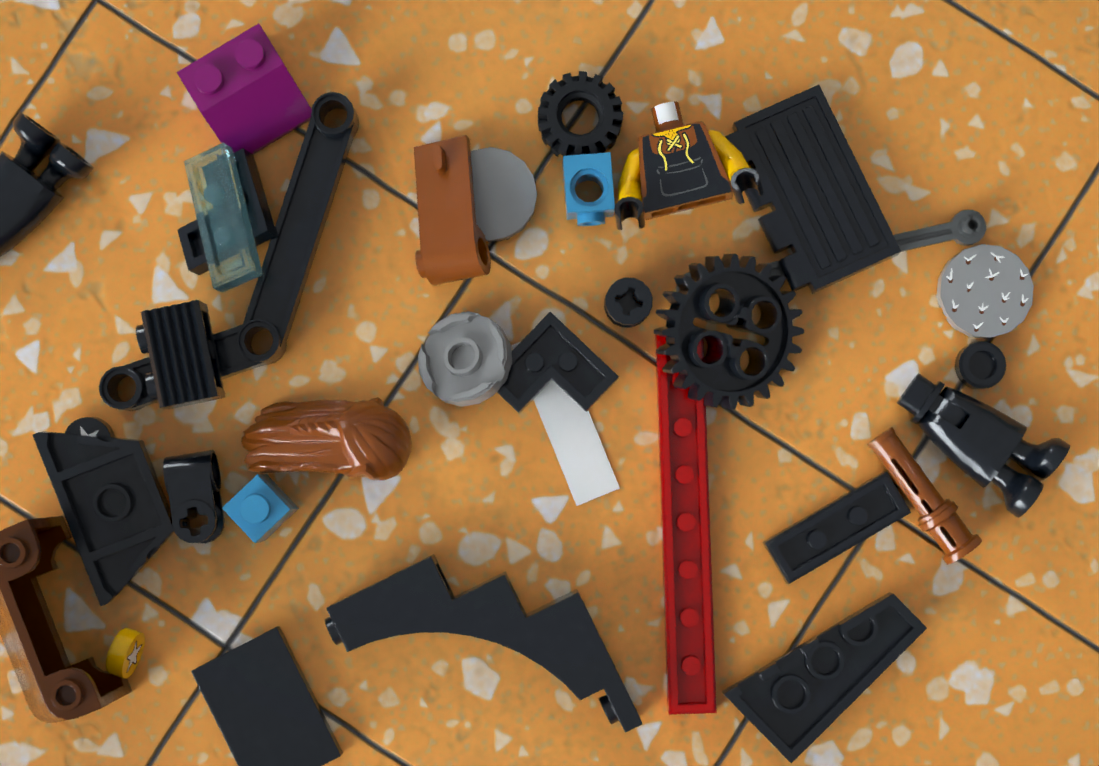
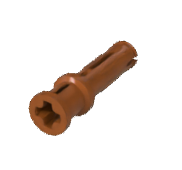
M893 427L867 444L921 516L918 519L919 527L922 531L930 532L945 553L943 560L947 565L961 559L981 544L982 539L979 535H972L956 513L958 506L955 502H951L950 499L944 500L920 465L896 435Z

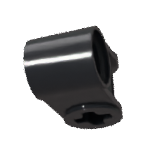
M214 450L165 457L163 461V474L169 496L172 526L175 534L181 540L188 543H209L214 541L221 535L225 522L220 492V469ZM198 514L208 517V524L201 526L200 531L190 527V520L197 518Z

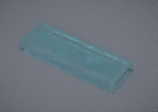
M221 143L185 160L184 165L213 289L223 293L262 276V268L233 149L225 143Z

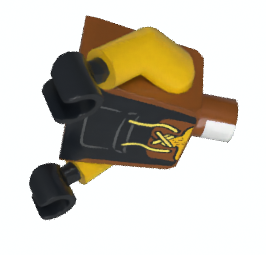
M678 102L659 104L651 108L656 132L638 137L639 148L632 150L627 155L618 181V202L614 209L616 226L618 230H622V222L626 218L633 217L638 219L639 229L645 227V220L732 199L733 192L736 202L743 204L745 202L742 192L748 188L757 189L760 196L764 194L759 174L756 170L749 167L743 154L719 131L707 130L703 121L684 125Z

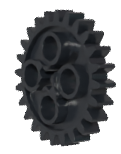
M724 254L722 261L719 256H707L705 258V266L701 263H691L689 265L691 278L686 275H676L674 277L680 289L679 292L664 291L663 296L671 303L670 309L656 310L658 316L667 320L665 327L654 329V334L666 337V344L657 348L656 354L670 355L671 360L665 364L662 370L672 374L679 372L673 386L680 389L690 387L687 396L689 399L700 401L704 397V405L716 408L721 403L722 408L736 409L738 402L740 405L751 407L754 406V395L757 398H770L767 384L783 387L784 382L779 374L780 370H795L794 365L787 357L789 353L796 354L802 351L799 346L792 343L793 336L804 333V329L792 324V320L800 316L802 310L789 309L788 303L793 300L796 293L795 291H780L786 278L784 275L769 277L772 265L758 264L756 266V260L753 256H742L739 260L737 254ZM714 291L718 294L720 300L719 307L715 313L711 311L709 306V299ZM757 304L760 307L761 317L755 325L752 320V310ZM697 317L708 323L723 324L729 329L760 335L765 338V343L761 345L751 340L733 338L726 333L694 326L693 320ZM704 337L708 344V351L701 360L697 353V346ZM746 350L749 355V364L743 371L740 366V357Z

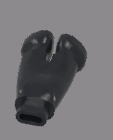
M22 112L13 120V128L21 140L18 153L15 158L3 151L0 154V257L19 244L64 199L57 189L70 178L83 179L94 168L73 149L61 143L59 138ZM50 154L47 167L40 176H36L33 171Z
M918 373L901 395L897 404L913 414L910 421L914 424H919L927 437L979 485L984 488L992 481L1003 492L1007 511L1017 518L1021 517L1034 504L1042 492L1044 484L1040 481L1049 477L1066 457L1070 445L1060 438H1053L1039 445L1026 442L1022 439L1027 430L1025 425L958 390L947 386L943 389L945 384L941 381L933 384ZM1008 458L1021 466L1028 475L1019 473L1007 466L1005 463Z

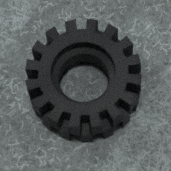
M579 71L578 76L572 77L570 72L564 74L559 82L555 79L549 84V90L543 93L540 99V107H538V127L544 144L549 145L551 152L557 157L559 154L567 156L605 153L608 148L611 149L614 146L623 121L622 102L620 96L616 97L614 93L615 88L610 82L607 85L602 82L603 77L595 74L594 78H591L584 71ZM574 101H586L593 105L599 117L596 127L591 132L582 135L574 134L567 130L561 116L568 104Z

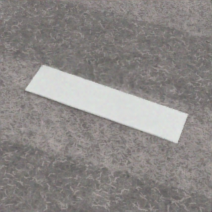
M520 342L513 344L512 348L514 349ZM552 380L533 400L575 504L578 506L618 490L620 487L589 411L585 412Z

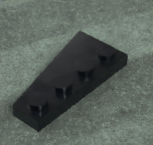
M889 592L723 690L722 693L792 763L927 627L893 593Z

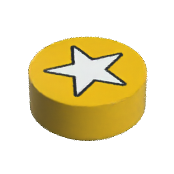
M127 627L117 633L110 645L106 658L108 673L124 679L132 675L144 650V633Z

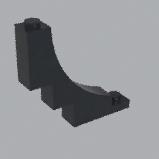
M433 554L326 608L330 617L325 619L327 630L336 645L343 642L347 652L370 642L405 634L452 633L473 636L500 644L538 663L562 681L579 700L604 689L606 695L598 698L610 724L612 725L620 721L625 733L642 725L640 716L577 589L526 614L506 571L454 596Z

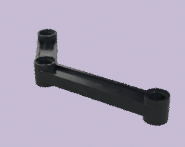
M329 92L322 94L312 106L311 119L275 225L278 236L270 240L243 324L213 334L222 380L263 365L276 363L286 351L287 339L353 138L359 128L358 115L352 103L346 96L340 93ZM343 109L347 111V119L340 127L328 128L324 125L325 116L331 110ZM261 330H269L273 337V344L270 350L265 354L256 355L251 346L254 334ZM150 357L124 366L113 367L106 371L100 380L99 392L107 405L120 410L135 411L158 402V400L152 401L146 387L145 375L148 372H152ZM130 376L136 383V391L130 400L124 402L120 399L117 388L122 379Z

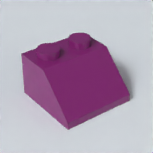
M259 23L177 72L201 114L229 155L242 148L255 154L311 119L312 109Z

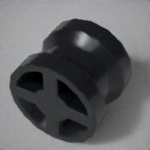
M623 278L617 280L609 287L604 299V310L608 319L613 324L622 328H632L640 325L647 318L652 308L653 297L650 289L644 282L636 278Z

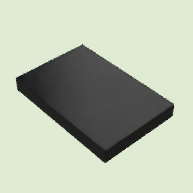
M280 626L191 671L238 766H322L343 754Z

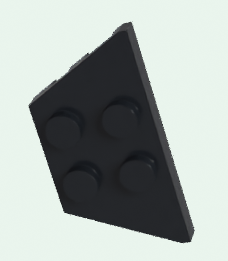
M46 431L35 433L33 438L100 606L106 605L121 592L174 533L171 510L143 440Z

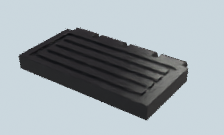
M820 85L734 122L732 127L734 133L725 137L743 154L748 165H751L752 169L758 172L764 194L760 196L758 190L754 188H748L744 192L754 212L769 206L772 209V212L760 217L758 221L774 254L791 248L793 254L778 261L792 291L809 286L813 294L899 255L901 250Z

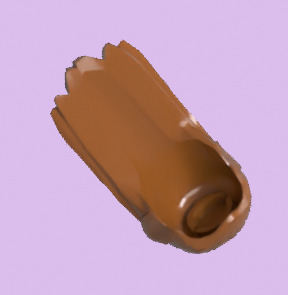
M379 397L359 402L315 400L298 403L288 401L275 403L261 410V415L255 418L256 423L243 431L244 436L241 438L243 448L250 452L244 460L245 464L250 465L248 468L250 471L258 473L319 471L341 473L348 476V478L366 477L373 481H383L398 475L408 461L412 444L409 427L397 412L384 406Z

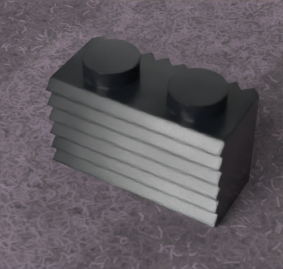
M193 300L142 311L143 324L136 326V336L141 352L143 354L149 353L152 372H148L145 375L150 399L152 401L158 400L160 408L169 410L225 398L207 304L199 300Z

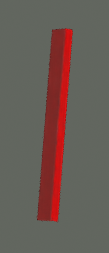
M655 335L656 349L666 344V337ZM704 337L697 346V353L701 360L704 358ZM656 354L668 714L717 713L706 405H704V397L700 401L687 397L690 387L680 389L673 386L679 372L672 374L662 370L665 364L671 360L670 355Z

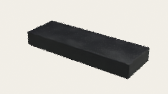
M884 471L765 540L763 544L785 582L790 584L910 514L911 511L888 472Z

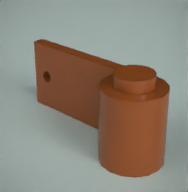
M467 135L414 147L420 250L416 251L415 260L420 276L427 278L430 284L435 286L488 275L491 269V258L485 235L476 224L470 139Z

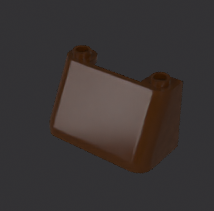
M63 516L27 519L0 531V635L29 709L37 719L46 723L79 718L101 709L132 692L128 679L101 670L96 666L93 657L70 665L36 578L58 569L54 560L56 550L62 542L72 538Z

